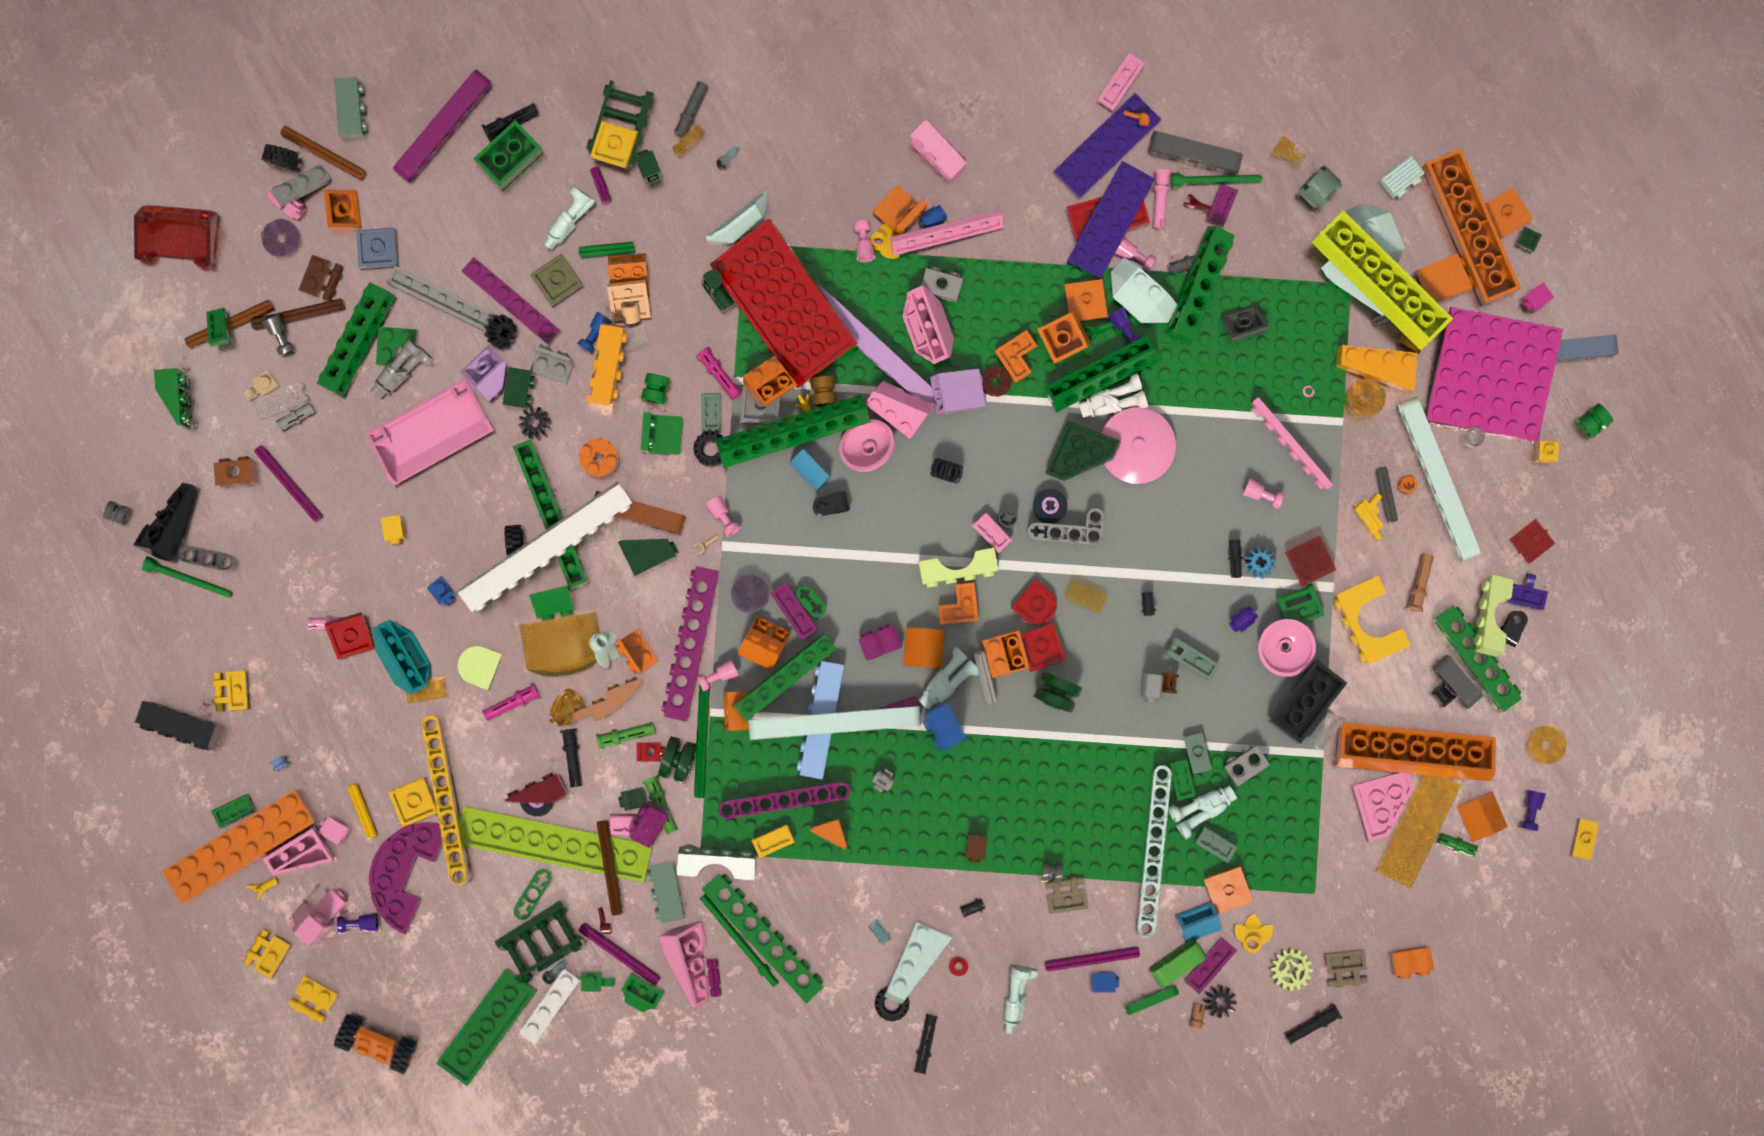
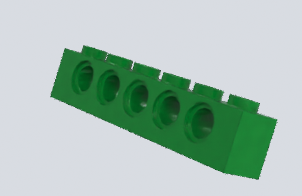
M1207 226L1166 331L1167 333L1184 341H1194L1198 336L1201 321L1206 316L1207 306L1211 302L1214 288L1220 280L1219 275L1222 268L1226 265V257L1229 250L1233 247L1234 234L1217 226ZM1208 263L1211 265L1210 270H1208ZM1202 280H1203V282H1204L1203 288H1201V281H1202ZM1195 298H1196V300H1197L1196 306L1194 305V299H1195ZM1188 316L1190 317V322H1189V324L1187 323V317H1188Z
M369 282L368 286L363 290V295L355 306L350 320L346 323L344 332L337 340L333 353L328 357L327 364L320 373L316 384L341 397L344 396L396 297L394 294Z
M1146 335L1045 386L1048 400L1057 413L1158 362L1157 353Z
M1452 605L1432 620L1499 712H1505L1522 699L1520 689L1515 684H1511L1508 680L1510 678L1509 674L1505 669H1500L1497 665L1499 661L1496 657L1481 653L1483 661L1481 663L1475 661L1474 656L1477 652H1475L1476 645L1474 644V639L1476 635L1474 632L1476 630L1470 622L1467 623L1463 618L1465 615L1458 606ZM1454 621L1460 624L1458 632L1452 630L1451 625ZM1465 637H1469L1472 641L1469 648L1463 644ZM1488 668H1491L1494 671V677L1492 679H1489L1486 676V670ZM1499 684H1503L1506 687L1504 694H1500L1497 691Z
M825 634L819 635L731 707L742 721H748L836 650L835 646Z

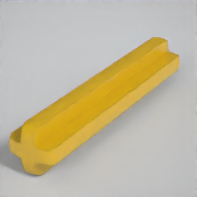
M352 784L348 786L347 790L366 838L370 839L377 836L358 785Z

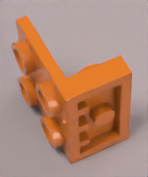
M896 185L873 209V213L897 235H901L926 210L928 204L923 199L918 203L904 189Z
M646 253L608 256L610 284L646 280L648 297L650 296Z
M638 629L623 639L618 638L616 640L618 643L616 648L622 656L626 655L628 658L626 663L631 671H636L640 674L659 662Z

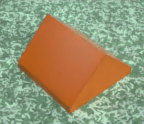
M324 189L323 194L328 228L332 232L361 228L357 191Z
M906 627L903 666L941 669L945 631Z
M1492 791L1457 806L1472 842L1494 835L1508 827Z
M839 819L812 827L811 832L843 849L846 848L847 844Z

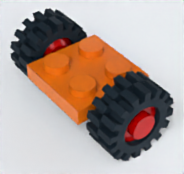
M346 1014L333 1046L349 1052L355 1041L354 1051L359 1055L371 1057L382 1064L386 1063L390 1065L389 1069L404 1075L412 1061L418 1042L403 1036L397 1048H395V1040L361 1027L362 1019Z

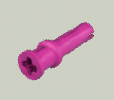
M710 347L704 348L697 354L696 358L700 359L707 367V372L712 373L732 400H735L742 394L721 367V361L712 354Z
M532 682L529 687L521 691L516 690L515 695L482 710L486 720L489 721L518 705L525 706L527 702L535 698H541L535 684Z

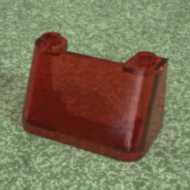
M156 205L142 206L134 215V259L140 260L143 263H149L158 256L191 259L200 268L211 266L213 263L217 212Z

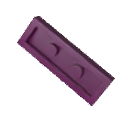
M786 582L770 592L802 641L818 631Z
M1222 937L1207 954L1206 959L1187 977L1185 982L1198 994H1201L1237 950Z

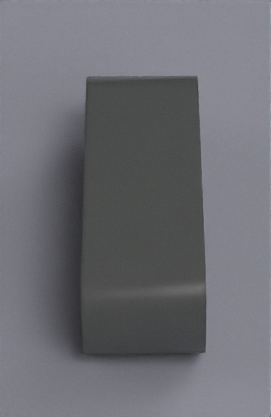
M183 546L178 552L179 559L188 564L230 572L236 567V559L226 553L193 546ZM187 550H191L193 552V556L189 560H186L185 558V552ZM209 553L212 557L211 561L205 564L203 558ZM228 557L230 559V565L224 568L222 565V561L224 558Z
M1445 655L1432 667L1433 671L1466 708L1470 709L1483 697L1481 691L1448 655Z

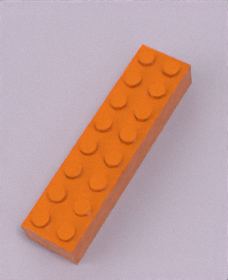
M1457 149L1426 162L1422 166L1459 254L1465 261L1467 273L1473 279V287L1481 305H1486L1520 290L1521 286L1462 149Z
M1345 722L1341 723L1338 730L1337 767L1491 781L1495 775L1496 737Z
M295 789L164 869L162 873L180 903L186 904L312 827L318 821L299 789Z

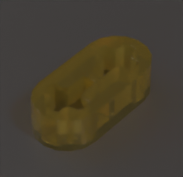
M696 125L672 149L678 156L682 155L704 135L705 131L700 125Z

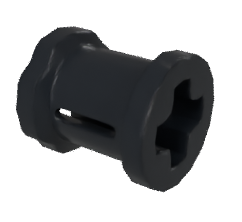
M1444 682L1431 692L1442 703L1441 706L1443 708L1456 698L1455 695L1448 691Z

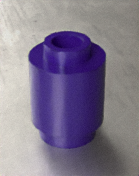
M1248 605L1229 618L1231 621L1229 625L1234 632L1239 631L1242 633L1256 622L1255 619L1258 616Z

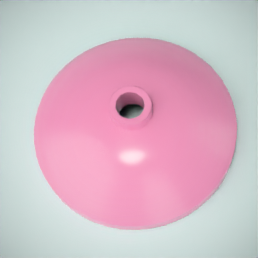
M869 419L870 423L848 429L844 433L839 444V454L848 468L858 472L872 471L882 466L890 458L895 447V437L892 430L884 422Z
M1281 619L1271 623L1264 629L1258 642V654L1263 665L1270 672L1284 677L1295 676L1305 671L1312 663L1316 653V642L1310 629L1303 623L1293 619ZM1283 643H1288L1286 649H1282Z

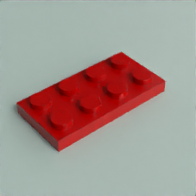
M1102 197L1066 207L1076 243ZM1144 201L1128 230L1150 224Z

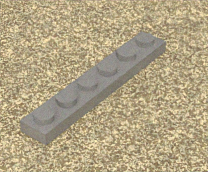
M394 266L386 282L484 331H487L484 326L489 324L487 319H493V315H496L397 266Z

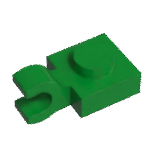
M581 972V991L601 992V986H615V978H601L602 972Z

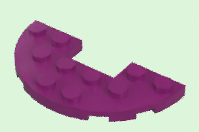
M416 823L399 829L382 843L370 867V892L376 910L387 924L405 935L408 932L421 898L403 892L416 856L432 862L436 861L443 843L439 823Z

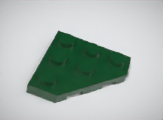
M1067 421L1045 473L1066 481L1114 460L1121 441Z

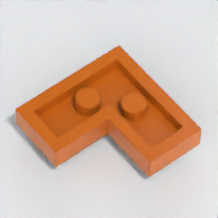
M1026 330L994 351L1015 383L1032 373L1022 356L1036 348L1037 345Z
M974 583L956 584L957 604L938 606L940 625L979 621Z

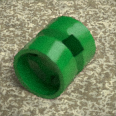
M646 373L644 382L646 388L642 390L641 400L665 405L667 397L665 390L669 388L670 378L654 373Z
M1600 403L1589 410V414L1585 413L1577 419L1581 430L1591 439L1601 432V428L1605 429L1614 422L1608 410Z

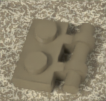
M1072 875L1070 878L1062 879L1061 883H1055L1054 881L1045 882L1046 889L1054 888L1055 894H1047L1050 914L1088 909L1086 889L1078 890L1077 886L1078 884H1085L1084 876L1076 877V875ZM1071 886L1072 891L1061 893L1060 887Z
M1365 950L1325 954L1327 973H1335L1336 976L1335 979H1328L1329 987L1343 988V985L1354 984V986H1360L1362 983H1368L1367 975L1360 976L1359 970H1367ZM1342 972H1353V977L1342 978Z

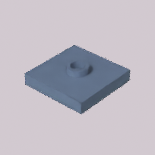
M394 227L356 230L359 269L398 266Z

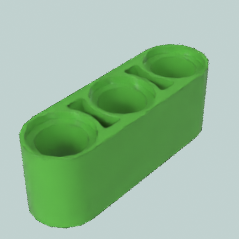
M1193 939L1153 965L1150 972L1159 986L1165 987L1203 962L1207 955L1198 941Z

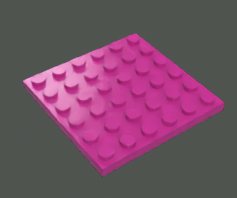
M1450 307L1448 314L1453 319L1445 327L1426 413L1427 420L1538 441L1563 329Z

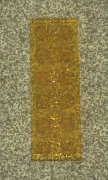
M1421 776L1376 872L1410 889L1412 888L1461 784L1447 777Z

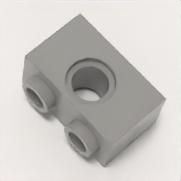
M936 267L926 268L922 285H925L936 298L957 303L963 278H960V275L954 272H949V274L942 273V270ZM943 279L947 282V286L939 288L936 284L937 281Z

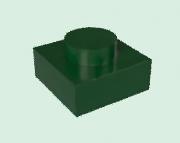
M1524 227L1516 245L1533 253L1542 234Z

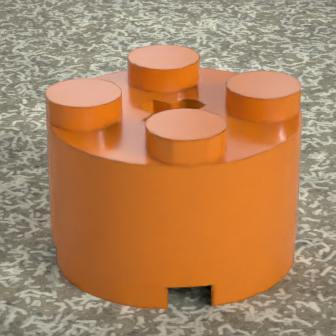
M595 438L586 442L580 449L579 461L587 474L601 479L609 477L615 472L619 464V454L611 442L606 439ZM598 454L604 456L601 463L597 460L595 461Z

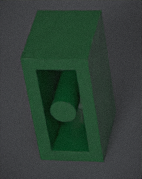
M647 149L639 152L635 160L645 185L663 179L653 150L648 151Z
M509 367L502 403L504 407L527 410V407L531 406L532 395H530L531 387L534 388L536 376H533L534 373L532 371Z

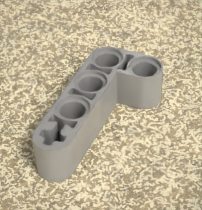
M1098 508L1089 510L1086 514L1085 526L1033 523L1028 527L1027 536L1032 541L1095 546L1100 543L1103 537L1104 514ZM1093 512L1098 513L1100 521L1092 522L1090 514ZM1038 527V531H1044V527H1047V538H1043L1044 534L1041 533L1034 537V533H1031V530ZM1054 528L1058 529L1060 531V537L1056 539L1052 538L1050 536V530ZM1071 530L1078 531L1079 539L1072 540L1069 537V532ZM1092 531L1096 532L1099 537L1095 542L1088 538V534Z

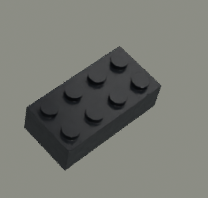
M1314 660L1268 719V722L1295 743L1301 744L1346 686L1347 682L1319 660Z
M143 700L135 723L140 724L139 728L153 732L158 730V735L167 738L175 736L176 741L184 744L195 743L194 747L202 750L216 748L223 726Z

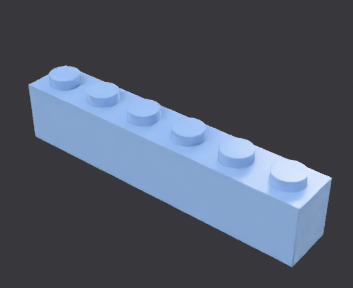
M821 661V665H817L815 676H818L817 684L813 683L811 695H815L814 702L809 704L808 714L836 713L844 665ZM832 733L807 735L806 741L802 740L800 752H804L803 760L799 759L797 771H800V775L823 779Z

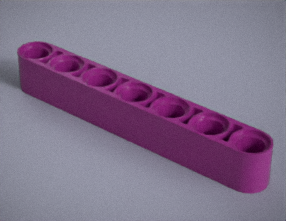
M477 69L474 70L396 162L393 170L407 182L412 180L486 92L492 81Z
M840 782L726 801L720 804L718 812L721 817L730 819L844 800L850 795V787L848 784ZM840 785L847 788V794L843 797L838 796L836 793V789ZM822 788L828 791V797L825 800H821L817 796V792ZM801 792L809 794V800L806 803H801L798 799ZM782 795H787L790 798L788 806L780 804L779 799ZM763 798H768L771 801L769 809H763L760 806ZM745 801L750 802L752 805V809L748 813L743 812L741 809V805ZM726 804L731 805L733 808V812L729 816L724 815L722 812V808Z

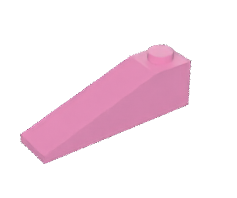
M702 922L674 928L660 935L659 938L664 955L692 1008L696 1009L708 1002V978L705 976L707 958H704V947H707V941Z

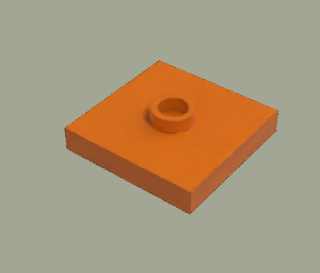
M1514 187L1485 203L1500 239L1533 220Z
M1102 279L1064 285L1068 314L1075 311L1080 321L1108 317Z
M1240 865L1204 877L1212 903L1218 914L1253 902Z

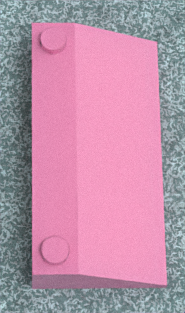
M465 378L365 433L384 474L391 484L395 486L489 434L494 429Z

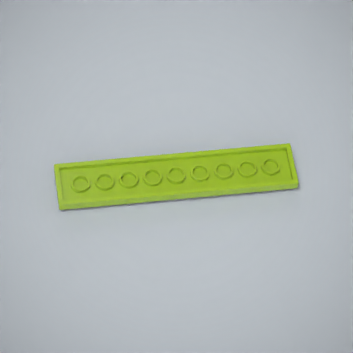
M463 806L460 827L463 844L466 847L605 875L597 833ZM610 836L616 877L645 883L652 845L648 848L636 841Z

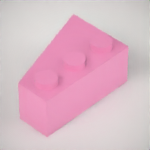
M927 120L910 135V144L949 182L966 167L965 156L959 151L956 152L952 148L953 145L946 138H943L938 130Z
M883 381L872 392L865 404L911 439L937 403L926 402L918 395L912 396L905 393V390Z
M315 825L266 854L263 857V861L272 875H277L299 868L331 862L335 857L322 836L318 833Z
M305 901L289 918L290 924L293 926V933L308 946L318 944L333 926L330 923L331 920L325 915L319 914Z

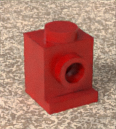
M661 742L636 743L637 762H661L665 751L664 746H661ZM649 748H652L654 750V754L652 756H649L647 754V750Z

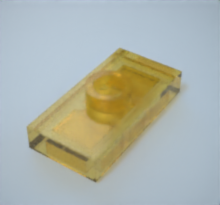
M1072 580L1065 599L1100 614L1108 596Z
M444 678L428 680L426 688L412 695L406 692L407 702L415 703L447 697Z

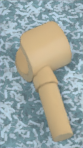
M716 534L703 543H696L693 548L701 545L702 551L698 554H703L706 551V547L719 537Z

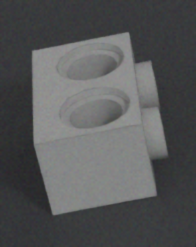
M1249 745L1241 750L1242 755L1237 758L1234 755L1225 761L1227 765L1223 768L1235 786L1241 785L1270 765L1258 746L1252 747ZM1252 753L1258 756V762L1255 765H1252L1248 760ZM1236 764L1242 767L1240 775H1235L1232 771L1233 766Z

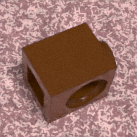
M968 834L965 857L969 858V862L980 863V859L985 860L987 836Z

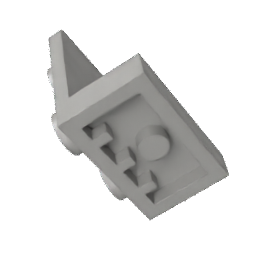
M542 344L539 347L534 346L533 350L536 354L530 371L567 384L574 364L569 354L559 350L557 353L552 352L553 350L550 347Z

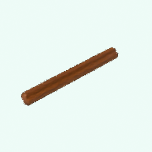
M283 126L280 134L359 179L364 177L366 171L363 168L287 126Z
M266 300L227 318L228 330L273 310L272 302ZM207 328L184 339L186 345L191 348L208 340Z

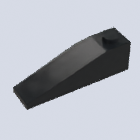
M181 483L167 500L168 505L162 511H157L155 514L157 518L150 526L148 524L145 525L133 545L158 559L170 562L175 557L181 543L195 486Z

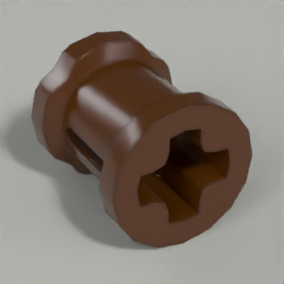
M1162 673L1164 676L1162 692L1177 694L1175 689L1179 674Z

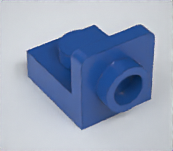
M440 576L427 587L440 606L444 604L447 606L455 600L456 592L443 576Z

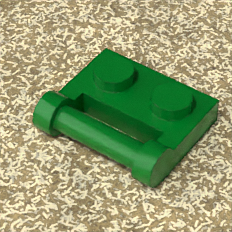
M1312 583L1289 594L1276 596L1284 619H1293L1305 623L1324 616ZM1308 594L1310 595L1311 600L1287 608L1285 604Z

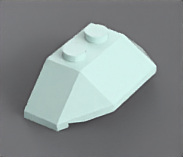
M764 190L705 237L706 241L711 244L733 246L761 225L766 218L768 193Z
M1366 203L1348 209L1347 214L1398 263L1405 246L1391 212Z
M1123 258L1111 271L1113 298L1140 323H1168L1173 316L1177 303L1167 291L1140 267Z

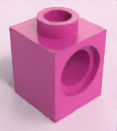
M1543 282L1521 299L1523 300L1524 308L1534 313L1554 299V296Z

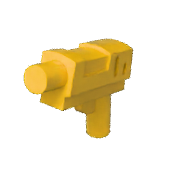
M1378 493L1369 502L1365 499L1360 504L1354 505V511L1367 527L1369 534H1373L1377 541L1383 538L1379 529L1384 527L1376 515L1379 513L1376 505L1383 498Z

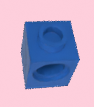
M1091 972V992L1116 993V988H1119V976H1116L1115 972Z

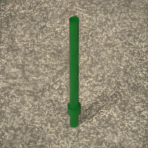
M706 894L701 896L699 899L756 966L757 972L761 977L764 976L774 988L779 982L770 972L771 969L767 964L764 965L708 896Z

